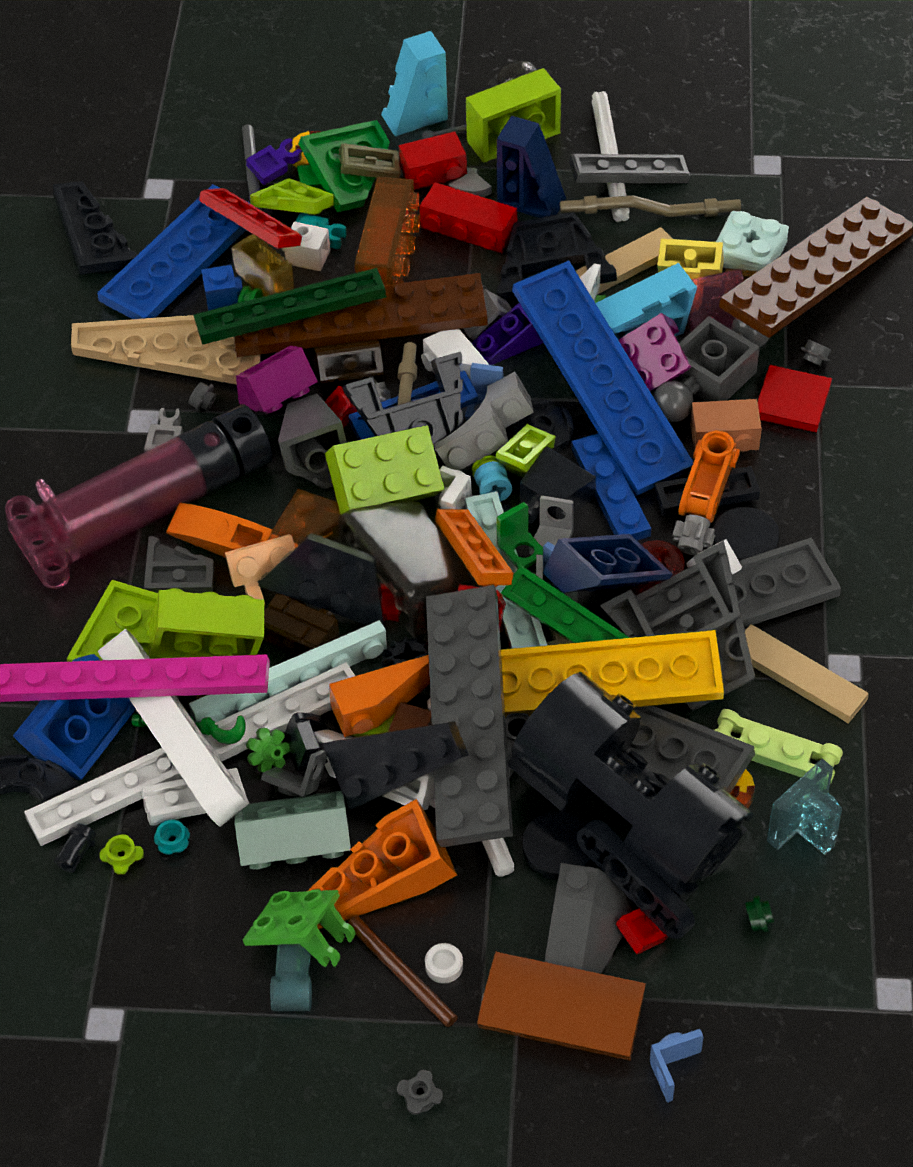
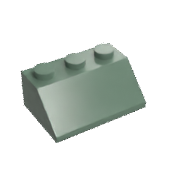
M342 791L251 803L235 815L241 866L249 865L250 869L266 868L271 865V862L285 860L288 864L302 863L308 860V856L322 855L326 859L343 856L344 851H350L351 849Z

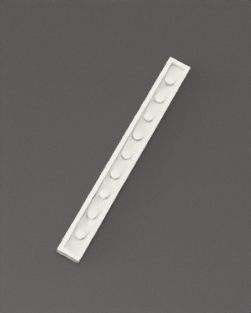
M347 662L216 722L215 725H218L219 728L229 730L235 726L238 716H244L246 730L241 740L235 744L227 745L220 743L212 735H204L219 759L224 761L247 750L246 744L249 738L258 740L256 731L259 728H268L270 734L275 729L284 733L294 713H313L320 716L332 710L329 684L354 677L355 675ZM160 748L24 811L40 846H43L68 834L69 830L72 827L75 828L77 824H90L143 799L142 787L183 778L163 748Z

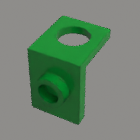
M525 502L497 516V546L517 569L520 565L527 568L535 564L536 555H543V547L528 532V506ZM527 545L534 550V553L530 557L521 558L515 554L514 550L518 546Z

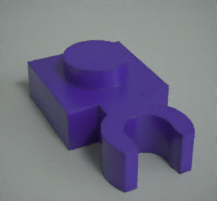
M289 138L282 141L280 148L277 150L269 145L248 157L246 164L264 186L288 172V164L300 161L302 158L301 150L297 149L294 152H288V150L293 148V142Z

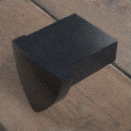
M294 713L289 720L284 734L285 741L289 743L290 753L297 771L306 770L310 755L319 751V745L314 732L327 729L324 719L313 713Z

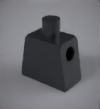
M547 446L520 482V502H525L528 506V524H532L540 516L541 496L572 500L573 513L595 498L596 476ZM557 506L548 508V513L551 517L555 519L566 517L565 512Z

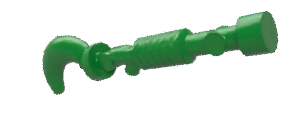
M133 714L132 725L134 727H144L146 723L140 714ZM242 715L237 717L235 726L229 730L219 728L211 717H205L201 721L195 722L203 735H212L215 740L227 745L239 742L246 730L245 719Z

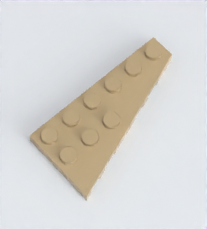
M194 315L72 323L71 348L75 356L237 384L236 375L261 362V354L237 357L234 337L202 345Z

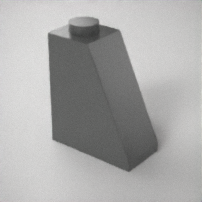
M316 393L287 404L278 442L287 472L306 478L315 485L328 489L333 487L325 453L332 446L347 443L342 421Z

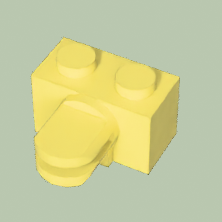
M661 239L657 265L658 272L677 263L681 265L697 286L690 314L698 311L701 306L703 287L721 288L724 264L723 242Z

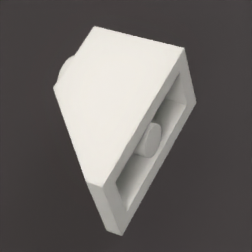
M460 329L440 331L423 339L424 353L421 355V359L428 371H433L430 361L460 351L462 354L460 372L465 370L470 381V367L472 363L489 365Z

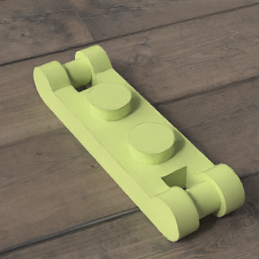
M723 709L717 719L719 726L717 729H714L732 737L731 732L740 734V739H735L754 746L755 755L751 761L823 785L831 784L835 775L833 767L839 764L843 751L837 745L831 743L822 745L742 718L738 713L729 709ZM811 759L820 761V763L818 764H812L809 762Z

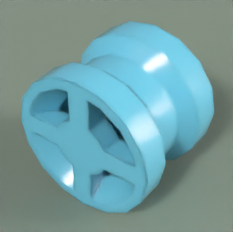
M487 462L475 471L474 479L479 487L480 495L497 491L500 502L510 496L512 485L507 478V471L502 463Z

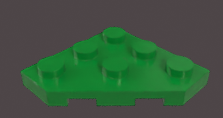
M377 120L301 136L298 145L326 192L334 194L333 206L337 213L363 207L375 177L341 173L340 168L342 164H340L341 155H339L341 143L387 149L390 141Z

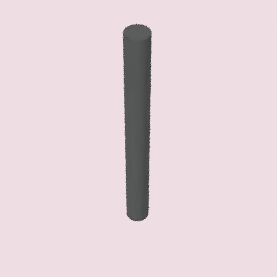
M244 125L242 127L245 164L246 159L256 153L252 125ZM246 164L250 203V195L260 191V184L257 177Z

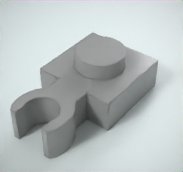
M165 408L160 409V425L150 424L144 447L146 457L163 458L176 451L175 437L183 433L182 426H180L181 416L179 409H176V414L171 418L166 417Z

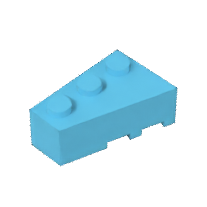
M431 31L404 39L395 68L397 76L394 85H390L388 91L390 95L388 106L383 108L382 117L395 137L448 119L446 54Z
M677 263L597 302L596 305L618 340L660 313L675 321L679 332L674 334L677 336L684 334L697 286L681 265Z

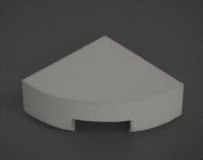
M473 170L450 183L452 188L477 196L486 197L492 194V186Z

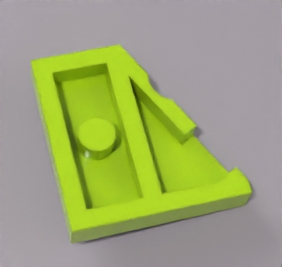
M288 178L251 194L250 204L257 208L316 215L334 205V194Z

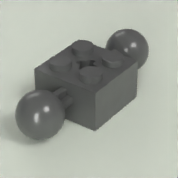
M708 316L679 343L691 368L675 379L661 384L654 392L653 397L669 422H678L685 419L691 412L692 402H694L693 395L705 402L727 401L757 373L759 348L769 338L737 318H734L731 330Z

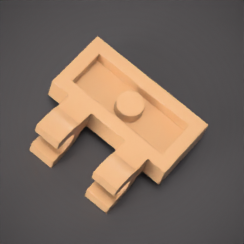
M288 534L225 552L234 587L244 585L246 595L252 596L254 599H264L261 588L258 586V581L261 580L266 572L271 571L288 552L295 549L292 536Z

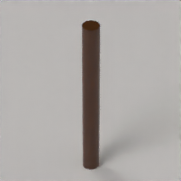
M357 915L347 922L354 928L355 935L447 1028L456 1022L458 1016Z

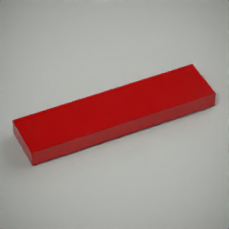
M225 188L201 191L200 202L275 248L280 249L301 245L302 235Z

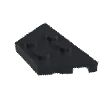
M312 533L307 535L293 551L288 552L271 571L266 572L258 585L365 625H370L380 620L384 627L386 623V615H383L381 604V586L377 580L376 556Z

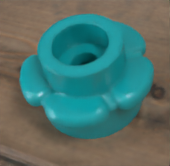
M167 820L158 826L154 835V842L158 845L159 851L164 854L180 853L189 844L190 832L181 822ZM171 837L176 838L174 841L169 840Z

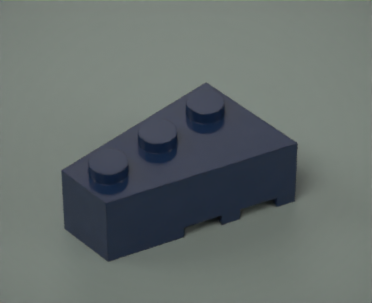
M511 115L497 137L498 202L516 207L518 212L542 218L557 215L560 210V201H565L566 196L540 124Z

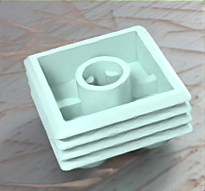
M731 211L716 241L723 242V267L754 275L781 256L787 243L789 226L780 224L774 219L766 220L751 216L745 211Z

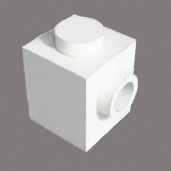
M294 222L291 229L300 233L302 240L300 246L281 248L282 251H285L286 264L321 271L330 252L329 229Z

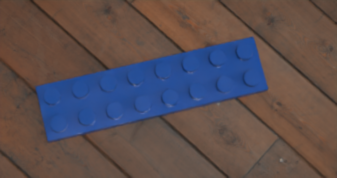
M570 261L513 284L512 291L615 462L620 467L635 495H640L655 488V483L670 481L690 472L694 463Z

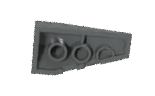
M561 863L545 962L601 974L605 966L607 967L611 961L614 950L621 938H624L616 923L621 916L632 912L633 902L600 869Z

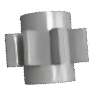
M692 514L686 516L685 522L677 520L672 536H674L673 541L679 542L678 550L689 555H697L703 551V548L708 549L711 547L715 538V529L709 528L711 522L702 516Z

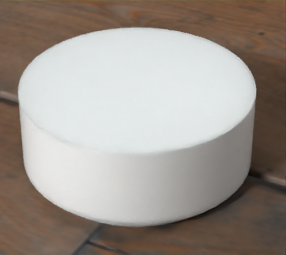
M447 943L437 944L430 948L425 956L427 975L437 983L455 981L463 970V957L459 949Z

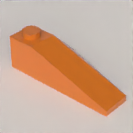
M417 799L384 816L375 825L378 829L363 843L358 841L350 849L353 853L338 868L332 867L308 891L314 889L321 891L338 890L340 897L334 906L345 921L355 915L360 916L426 893L457 876L446 847L440 848L437 842L436 830ZM318 923V925H317L318 929L324 928L323 926H321V925Z

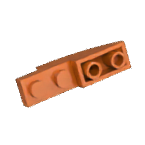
M179 503L166 531L168 535L222 557H225V552L279 537L272 534V529L214 509L186 503Z

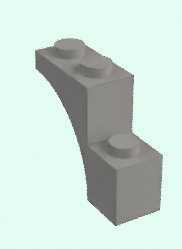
M516 372L487 386L486 396L477 411L457 430L435 443V450L447 468L461 470L473 464L476 460H480L484 456L499 450L508 442L506 427L534 413L531 397Z

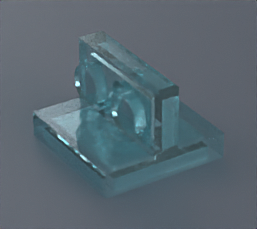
M821 759L773 803L767 842L775 849L779 850L796 833H799L824 855L835 846L843 808L839 806V803L832 795L828 794L834 767L824 759Z

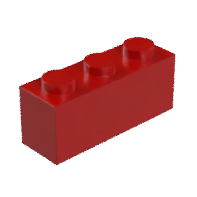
M436 182L419 205L421 228L499 253H503L509 244L513 224L517 222L516 207Z

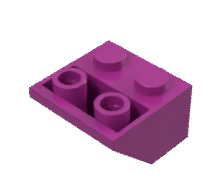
M289 346L236 375L239 404H245L255 412L261 411L266 414L280 409L283 406L282 402L290 397L295 399L307 394L310 391L309 386L318 382L302 347Z

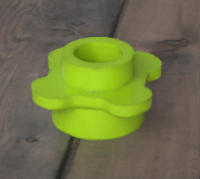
M120 834L112 837L107 842L105 848L101 849L99 856L102 862H108L113 866L116 874H125L133 862L143 858L144 852L142 847L134 845L133 840L128 835ZM122 852L125 853L124 856H119V855H118L119 853H122Z

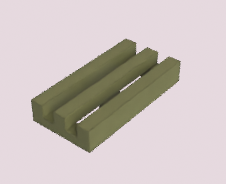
M341 143L339 148V155H341L340 164H342L340 168L341 173L390 180L399 179L401 175L399 151Z

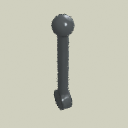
M467 124L437 132L427 130L423 132L422 136L423 139L454 131L456 133L467 131Z

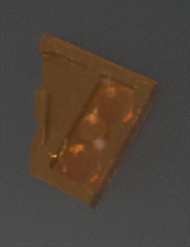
M297 489L273 528L272 534L279 537L290 534L293 542L299 544L310 533L326 538L333 533V527L344 520L348 523L356 517V514L341 517L336 501Z

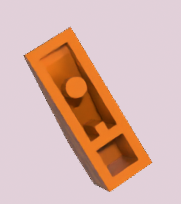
M429 655L330 683L331 708L344 737L362 734L371 729L378 728L396 713L400 702L407 704L430 684Z

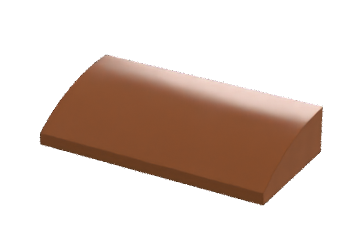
M495 952L477 1025L482 1029L631 1061L646 983Z

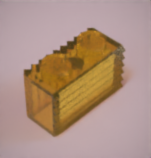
M251 234L232 247V259H234L233 263L235 264L234 272L254 289H261L263 296L295 289L292 263L284 260V257L280 256V253H276V250H272V247H269L264 240Z

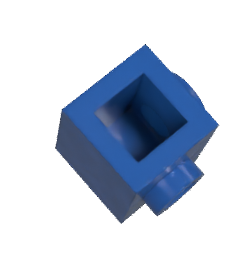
M232 265L201 270L208 311L238 303L242 282L240 276L234 277Z

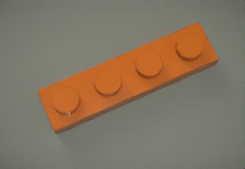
M437 509L435 522L478 585H494L495 587L498 585H511L513 571L468 509Z

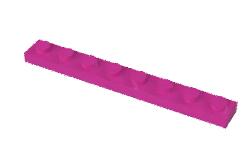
M266 654L0 664V702L267 693L270 661Z

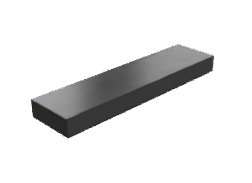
M571 154L569 159L576 183H688L691 176L683 155Z

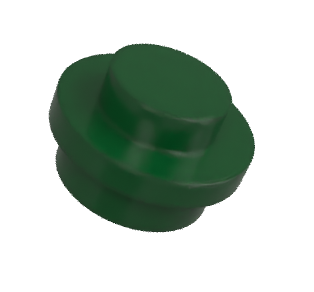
M759 895L753 896L754 900L745 902L753 932L763 930V933L769 932L768 924L774 922L769 901L761 902Z

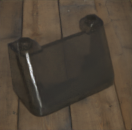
M407 499L352 508L338 516L341 544L376 556L377 576L394 595L395 607L399 611L403 609L408 614L410 621L405 623V628L414 639L428 632L427 596L458 591L459 584L482 587L478 585L452 545L430 521L426 510L419 502L415 503L413 500Z

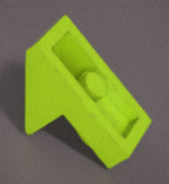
M527 424L496 452L495 458L505 466L506 471L523 478L546 446L551 449L554 447L556 436Z

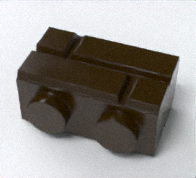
M378 340L314 348L317 375L321 384L334 382L335 379L343 381L384 375Z
M277 593L269 603L268 609L264 610L263 641L294 655H301L339 638L338 619L326 609L316 610L306 606L302 601Z

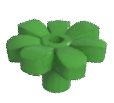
M259 728L256 731L258 740L249 738L246 744L248 749L254 751L248 755V762L252 766L258 765L257 769L262 773L270 770L272 765L282 768L286 763L283 755L288 754L290 751L289 743L282 742L285 737L284 733L275 729L270 734L268 728Z

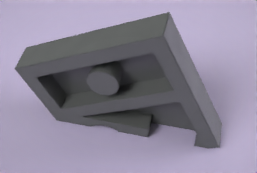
M154 536L148 537L144 581L145 590L158 593L159 590L172 588L190 593L214 591L215 565L213 559L200 554L194 555L189 550L180 546H176L174 549L160 544L159 538Z

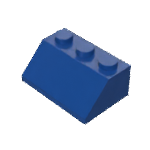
M95 654L75 658L73 661H99L100 659ZM129 698L42 700L15 732L13 737L36 759L50 760L67 771L71 777L82 780L136 708Z

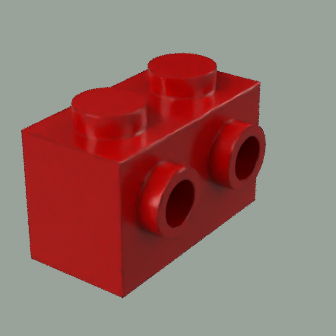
M455 131L399 145L400 168L410 190L431 186L435 182L443 183L459 179L467 174V156Z

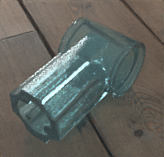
M300 944L277 945L276 973L271 978L270 988L272 1011L311 1010L312 981L311 976H309L311 954Z

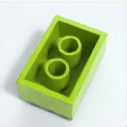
M544 68L466 97L467 142L483 163L497 158V137L511 115L539 123L545 139L560 133L561 88Z
M428 425L334 445L325 453L341 517L434 497L444 490Z
M177 588L159 590L150 620L148 656L150 659L257 655L264 638V599H254L249 595H239L236 597L222 596L215 592L190 593Z

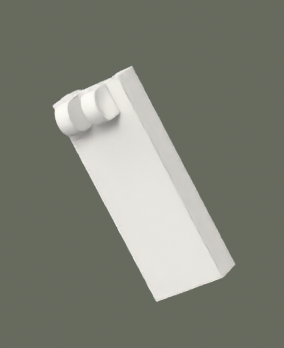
M237 768L228 769V772L246 796ZM184 779L142 787L143 806L147 813L148 822L152 826L167 820H176L206 813Z

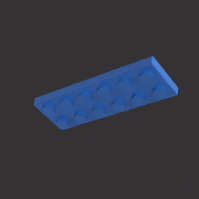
M212 185L208 189H218L219 187ZM198 198L97 293L99 302L131 319L156 318L202 274V269H207L246 229L203 204Z

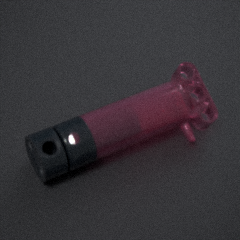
M240 404L212 418V421H206L56 496L44 480H37L35 487L43 502L35 505L26 496L11 498L5 506L9 531L41 583L49 589L63 588L70 580L69 564L176 511L179 503L190 504L237 480L239 476H245L271 463L273 455L269 439L253 411L245 404ZM21 514L28 515V516H27L26 518H24V519H16V518H15V517H17L18 515H21ZM35 540L45 541L39 545L31 544ZM51 566L61 567L56 571L47 570Z

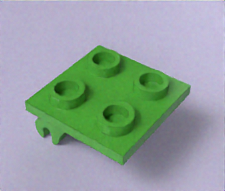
M338 890L281 891L275 893L270 898L264 910L243 938L245 946L300 944L322 966L326 967L330 959L335 967L340 960V954L335 948L329 946L317 927L318 923L340 943L345 938L344 934L348 942H352L356 933L354 928L343 920L334 906L340 897Z

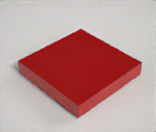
M769 365L757 402L760 420L817 433L832 378Z

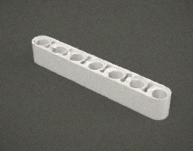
M124 629L98 650L103 660L150 659L137 639L127 629ZM177 696L129 697L205 812L218 826L221 827L249 804L248 799Z

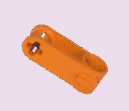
M715 430L708 432L701 440H698L693 454L695 460L681 497L679 515L685 516L686 513L698 515L708 519L711 523L713 522L731 468L736 467L740 455L737 443H734L733 438L728 433Z

